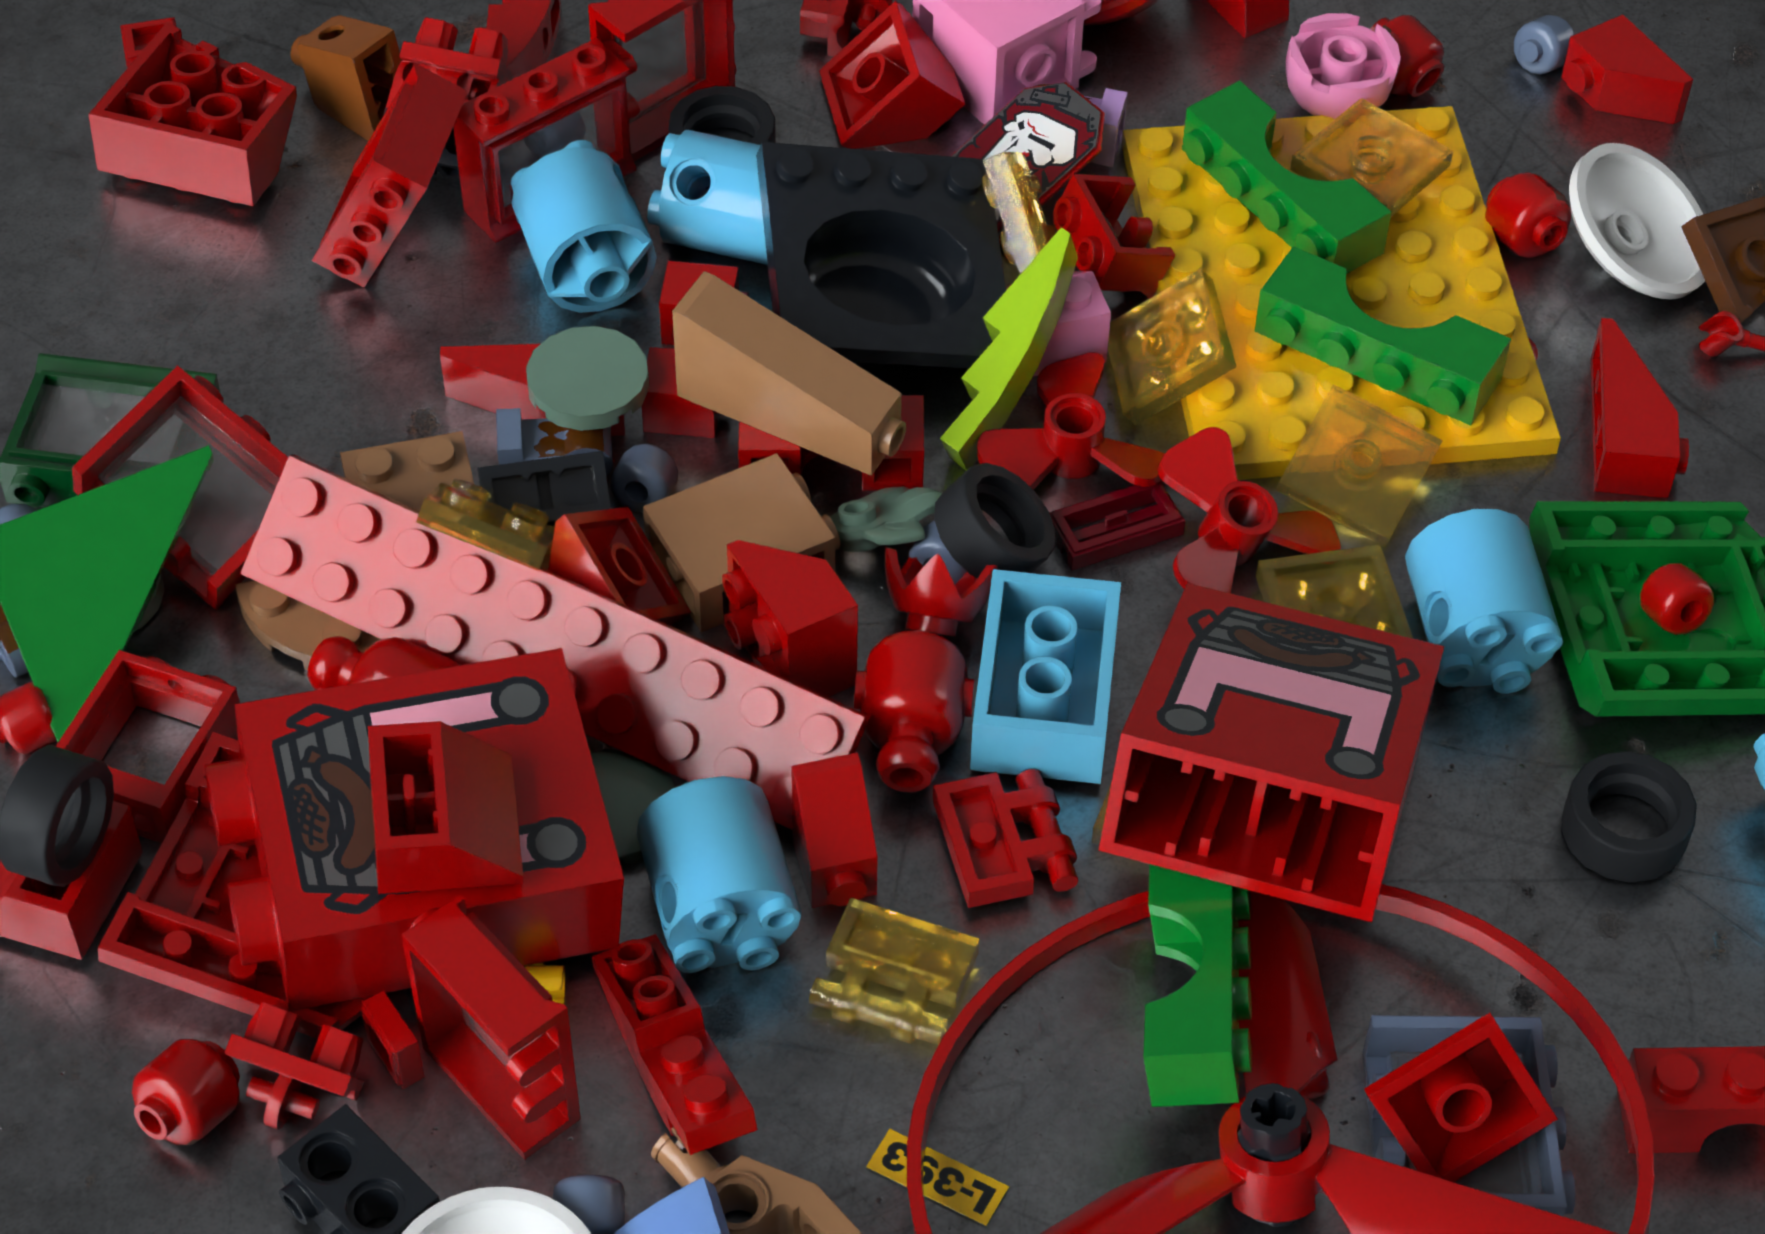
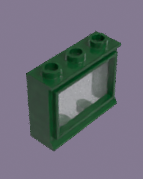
M39 353L35 375L0 457V483L6 502L27 504L32 507H48L76 496L77 494L73 491L72 467L173 369ZM184 370L192 378H195L197 375L204 377L220 392L217 374ZM174 415L109 480L111 482L208 445L212 451L213 447Z

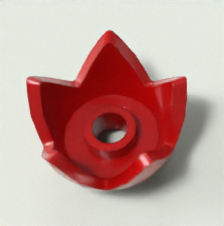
M886 547L885 553L886 581L890 598L896 611L908 613L906 629L921 630L956 637L958 622L971 623L987 603L990 594L993 569L998 567L997 565H986L978 578L966 572L954 584L939 554L934 555L925 566L916 557H909L900 570L897 551Z

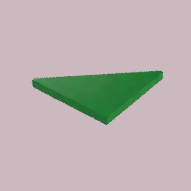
M209 445L0 524V604L34 686L42 690L52 714L50 726L57 743L119 650L125 651L133 632L137 630L157 586L156 582L170 551L174 549L192 510L193 501L206 472L210 470L213 464V453Z

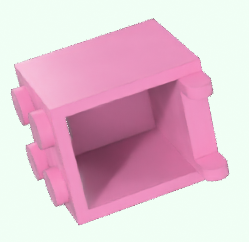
M913 0L912 17L953 66L965 101L964 107L984 125L1024 88L1040 84L1067 82L1076 89L1079 87V79L1096 69V55L1091 51H1082L1083 26L1085 19L1097 14L1101 10L1102 0Z

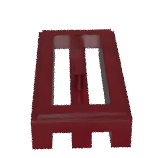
M1161 481L1151 487L1133 485L1049 512L1057 536L1056 545L1061 553H1067V564L1071 571L1184 535L1185 519ZM1154 502L1157 503L1156 505L1128 513L1129 510L1142 507ZM1105 518L1104 522L1097 523L1076 531L1071 530L1073 528L1080 527Z

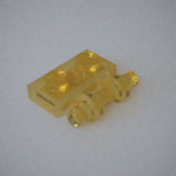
M1002 152L983 159L987 174L983 175L982 183L990 205L994 209H999L1005 228L1000 233L1004 254L1012 265L1016 264L1018 272L1022 273L1056 232L1053 225H1047L1038 198V194L1043 191L1038 176L1031 175L1025 155H1022L1021 152Z
M850 898L826 950V966L846 974L841 984L817 977L810 991L809 1003L831 1010L832 1018L852 1025L859 1019L891 1030V1038L912 1044L917 1038L939 1045L947 1031L949 1021L924 1011L929 1000L956 1008L979 954V938ZM873 981L904 991L900 1004L866 993L870 982Z

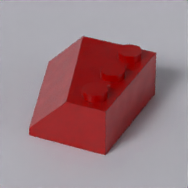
M166 22L88 114L97 170L121 175L128 179H138L176 188L180 191H190L220 198L232 203L254 206L278 175L297 99L296 86L248 62L232 64L220 58L218 47L204 40L194 45L182 39L180 28Z

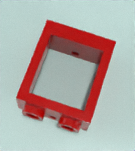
M119 650L55 747L101 761L136 706L201 726L165 785L108 766L113 776V801L130 806L138 836L162 843L186 799L185 783L212 733L216 732L236 740L238 739L234 705L240 703L237 688L214 675L200 676L172 667L157 657H140Z

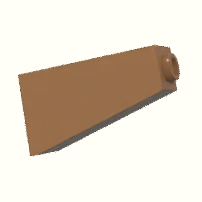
M704 271L672 311L677 396L871 476L886 455L892 457L899 450L906 432V423L901 420V392L720 278Z

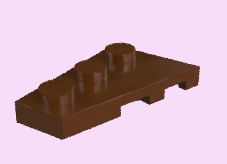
M1765 196L1693 217L1681 226L1719 312H1731L1738 318L1740 323L1747 319L1765 301Z

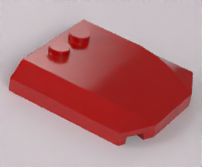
M213 732L185 783L186 799L135 894L126 893L98 946V960L104 964L254 1016L262 1002L289 1011L279 959L246 966L241 965L227 882L262 876L255 840L218 846L204 764L239 759L240 752L238 740ZM372 996L289 1012L302 1016L297 1032L318 1039L323 1024L343 1030L362 1015V1002Z

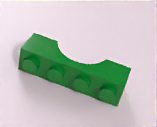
M1240 80L1187 107L1182 150L1194 164L1200 165L1223 186L1224 190L1231 197L1237 198L1260 219L1269 231L1275 232L1289 246L1297 247L1347 269L1346 274L1384 254L1392 212L1353 178L1336 181L1314 180L1299 176L1281 166L1271 155L1277 112Z
M1293 246L1260 290L1254 332L1317 358L1330 366L1340 368L1379 385L1385 390L1395 392L1425 405L1438 413L1472 425L1502 380L1511 338L1457 315L1440 324L1424 328H1401L1382 323L1364 313L1350 297L1346 285V268Z
M1149 864L1148 906L1156 954L1179 960L1196 970L1194 976L1180 989L1168 996L1145 1004L1143 1058L1151 1106L1167 1107L1239 1103V1073L1252 1072L1249 1028L1239 1029V1020H1252L1249 977H1239V970L1252 968L1249 927H1239V921H1248L1252 917L1250 890Z

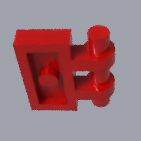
M1028 769L1021 772L1016 777L1019 790L1004 793L997 772L933 785L934 807L968 908L1033 895L1034 877L1032 871L1040 870L1049 875L1055 891H1067L1078 884L1079 880L1073 866L1077 860L1076 851L1071 838L1061 832L1056 818L1060 812L1056 795L1052 788L1045 786L1039 770ZM1023 821L1025 824L1031 825L1035 838L1021 841L1015 823Z

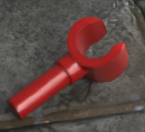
M1729 311L1719 312L1698 326L1700 330L1711 334L1699 343L1700 349L1708 356H1718L1733 345L1765 352V336L1743 329L1738 318Z

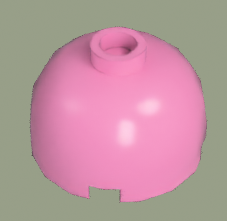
M1326 13L1304 21L1300 25L1299 33L1294 37L1292 35L1286 56L1288 87L1301 108L1314 116L1323 115L1333 118L1337 122H1353L1362 119L1364 115L1370 114L1379 108L1387 100L1391 92L1401 60L1398 43L1385 28L1376 24L1374 32L1367 27L1358 25L1359 16L1348 13Z

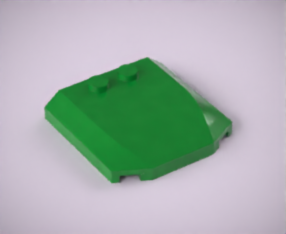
M1536 502L1529 517V532L1563 640L1560 650L1579 707L1596 717L1765 714V537H1761L1745 521L1749 510L1741 502ZM1681 563L1691 568L1709 584L1714 592V606L1711 614L1699 628L1687 634L1673 635L1663 630L1646 615L1641 607L1640 593L1644 582L1651 573L1666 564Z

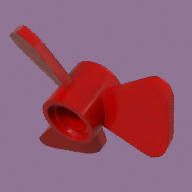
M1095 352L1085 353L1052 363L1039 373L1037 392L1046 406L1044 428L986 430L980 435L977 443V457L980 464L988 463L1004 467L1019 476L1033 490L1050 472L1062 478L1080 479L1093 474L1101 463L1131 484L1151 487L1161 481L1158 475V465L1165 453L1104 437L1106 413L1103 406L1094 399V396L1103 376L1105 359L1101 354Z
M1209 427L1197 432L1167 450L1159 462V478L1207 512L1199 526L1198 539L1183 547L1173 561L1174 576L1183 589H1185L1187 583L1231 593L1235 567L1249 562L1264 540L1321 559L1334 558L1341 549V543L1334 525L1327 516L1312 510L1278 513L1277 504L1266 489L1253 482L1238 481L1231 440L1227 432L1220 428Z

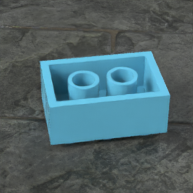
M993 569L972 724L970 770L1019 775L1025 770L1036 769L1040 771L1042 778L1101 784L1121 582Z

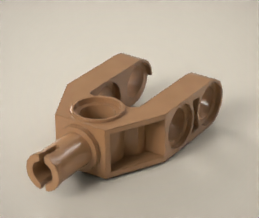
M674 1127L671 1128V1131L678 1139L676 1143L665 1133L652 1148V1158L664 1167L681 1188L705 1177L716 1187L724 1214L730 1211L742 1210L753 1215L751 1219L742 1223L727 1222L730 1234H862L815 1183L743 1155L729 1165L723 1166L707 1150L689 1155Z

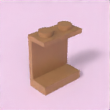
M777 453L643 506L645 535L691 611L689 615L700 632L724 623L722 592L725 590L722 583V575L728 572L727 544L742 540L825 559L835 571V551L840 549V538L836 526L828 515H819L811 503L810 492L803 477L797 472L791 474Z

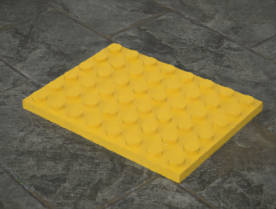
M1453 106L1373 111L1370 114L1364 115L1362 119L1353 122H1337L1335 119L1323 115L1279 118L1275 121L1271 155L1285 169L1305 178L1322 181L1353 178L1392 212L1384 254L1346 274V285L1349 295L1364 313L1382 323L1401 328L1430 327L1457 315L1511 338L1502 380L1472 425L1438 413L1425 405L1395 392L1385 390L1379 385L1340 368L1330 366L1317 358L1254 332L1260 290L1292 247L1275 232L1269 231L1254 213L1237 198L1231 197L1217 180L1200 165L1194 164L1182 150L1185 125L1123 130L1121 147L1128 177H1132L1136 184L1132 194L1138 217L1150 218L1153 224V232L1145 248L1171 247L1176 255L1164 278L1158 281L1156 297L1188 434L1190 437L1209 427H1217L1227 432L1231 440L1238 480L1557 454L1561 437L1492 226L1485 219L1486 207Z

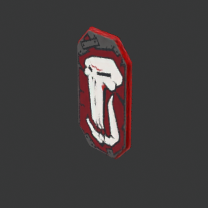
M1067 82L1024 88L951 155L952 157L988 159L1000 244L1066 185L1073 174L1079 173L1102 151L1105 112Z

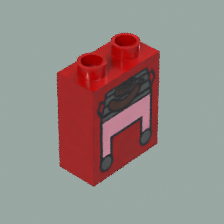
M1187 583L1121 732L1098 851L1372 923L1418 757L1445 646Z
M562 648L234 704L240 758L204 764L210 807L218 846L255 840L262 876L227 882L235 937L242 966L279 959L289 1011L372 996L383 990L385 993L411 988L401 934L408 930L421 914L429 909L442 907L460 894L465 899L467 915L473 912L523 966L614 949L619 944L624 876ZM441 721L512 755L523 884L378 894L368 726Z

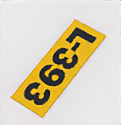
M889 1128L866 1168L907 1187L908 1137ZM926 1146L924 1155V1196L987 1226L1009 1186Z

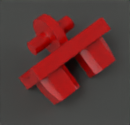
M803 0L800 10V35L826 38L827 56H835L848 44L854 23L858 29L863 31L893 1Z
M262 1002L249 1022L244 1037L231 1034L224 1054L279 1073L275 1083L253 1076L247 1087V1097L266 1103L264 1124L279 1130L285 1125L291 1112L311 1120L314 1119L319 1109L320 1099L300 1093L302 1082L357 1101L364 1081L355 1078L354 1075L360 1060L363 1038L323 1024L310 1061L288 1054L302 1016Z

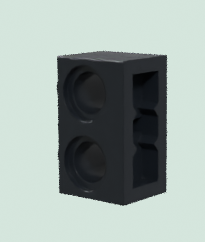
M603 451L477 468L485 528L488 534L553 526L555 521L564 514L611 509Z
M344 1104L277 1157L284 1182V1187L279 1190L282 1201L299 1222L307 1225L310 1221L314 1220L326 1234H402L414 1219L440 1202L439 1196L347 1104ZM332 1171L346 1172L336 1180H319L322 1176ZM378 1217L394 1218L389 1224L380 1228L365 1227L369 1221Z

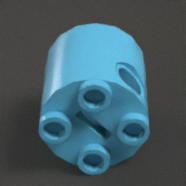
M684 130L681 135L669 133L666 136L661 151V166L666 168L662 190L656 189L652 193L647 213L648 223L659 226L660 236L664 243L768 265L756 158L760 144L693 130ZM710 186L708 192L703 197L699 198L702 191L706 187Z
M576 140L569 143L562 150L543 156L531 166L521 168L513 175L511 179L513 190L511 204L548 297L561 308L578 313L601 312L625 303L642 290L653 275L657 255L638 207L628 193L621 169L607 153L596 150L594 144L590 141Z
M1471 509L1448 515L1428 525L1411 541L1405 554V560L1426 639L1429 643L1445 646L1437 675L1438 682L1446 687L1493 685L1494 690L1502 694L1517 692L1527 687L1531 682L1530 673L1537 671L1550 660L1555 651L1563 644L1528 526L1517 515L1503 510Z
M721 776L684 783L651 802L639 817L636 834L666 943L673 955L676 968L683 973H694L708 967L716 968L739 962L742 969L759 970L774 963L779 957L777 947L783 944L798 928L802 911L771 809L762 788L746 779Z

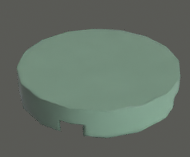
M599 326L574 327L549 336L533 350L526 366L529 400L535 408L538 406L539 409L545 412L546 419L557 426L580 431L605 429L619 423V416L626 414L630 409L633 414L642 406L649 390L647 358L636 341L617 330Z

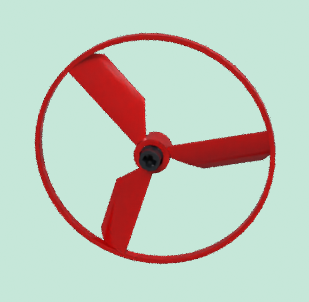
M1382 884L1376 910L1398 914L1439 928L1480 947L1512 966L1542 989L1573 1019L1590 1041L1616 1084L1629 1118L1636 1152L1638 1188L1634 1216L1628 1234H1648L1655 1178L1653 1137L1645 1100L1631 1064L1608 1025L1580 991L1555 967L1522 942L1488 922L1449 904L1402 888ZM1149 891L1137 893L1097 908L1059 927L1025 949L997 972L977 992L945 1033L924 1073L913 1106L907 1140V1189L915 1234H933L927 1219L924 1201V1155L929 1125L940 1091L957 1057L990 1014L1005 998L1035 973L1069 951L1105 933L1149 918ZM1250 891L1251 920L1239 921V927H1249L1252 968L1239 970V977H1249L1252 1020H1239V1029L1249 1028L1252 1072L1243 1073L1247 1095L1239 1099V1103L1231 1105L1220 1122V1159L1192 1163L1137 1178L1110 1190L1040 1233L1164 1234L1232 1191L1233 1206L1238 1211L1257 1222L1266 1223L1272 1227L1292 1225L1316 1210L1315 1196L1318 1193H1322L1328 1196L1350 1234H1618L1330 1144V1129L1324 1113L1315 1103L1299 1094L1319 1073L1338 1060L1311 932L1286 901L1254 891ZM1307 1032H1314L1317 1035L1322 1052L1321 1058L1315 1056L1306 1043Z

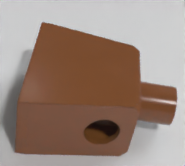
M342 15L334 16L309 34L301 35L294 41L290 53L291 60L295 65L304 69L312 100L317 108L369 141L383 117L395 73L402 61L399 58L400 51L395 32L389 27Z

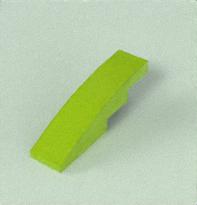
M1062 227L983 317L993 342L961 377L972 401L940 437L949 458L966 471L978 459L977 443L980 435L986 430L1001 429L1006 423L1035 374L1061 316L1078 259L1071 234Z

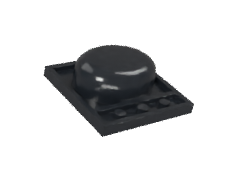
M773 142L761 143L756 158L772 311L851 362L969 369L993 342L983 317L1006 291L988 159Z

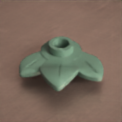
M905 486L890 487L870 493L860 500H852L839 506L838 512L830 517L839 534L840 549L848 552H862L874 549L880 545H897L924 540V528L919 521L935 512V502L942 493L923 487L912 489Z

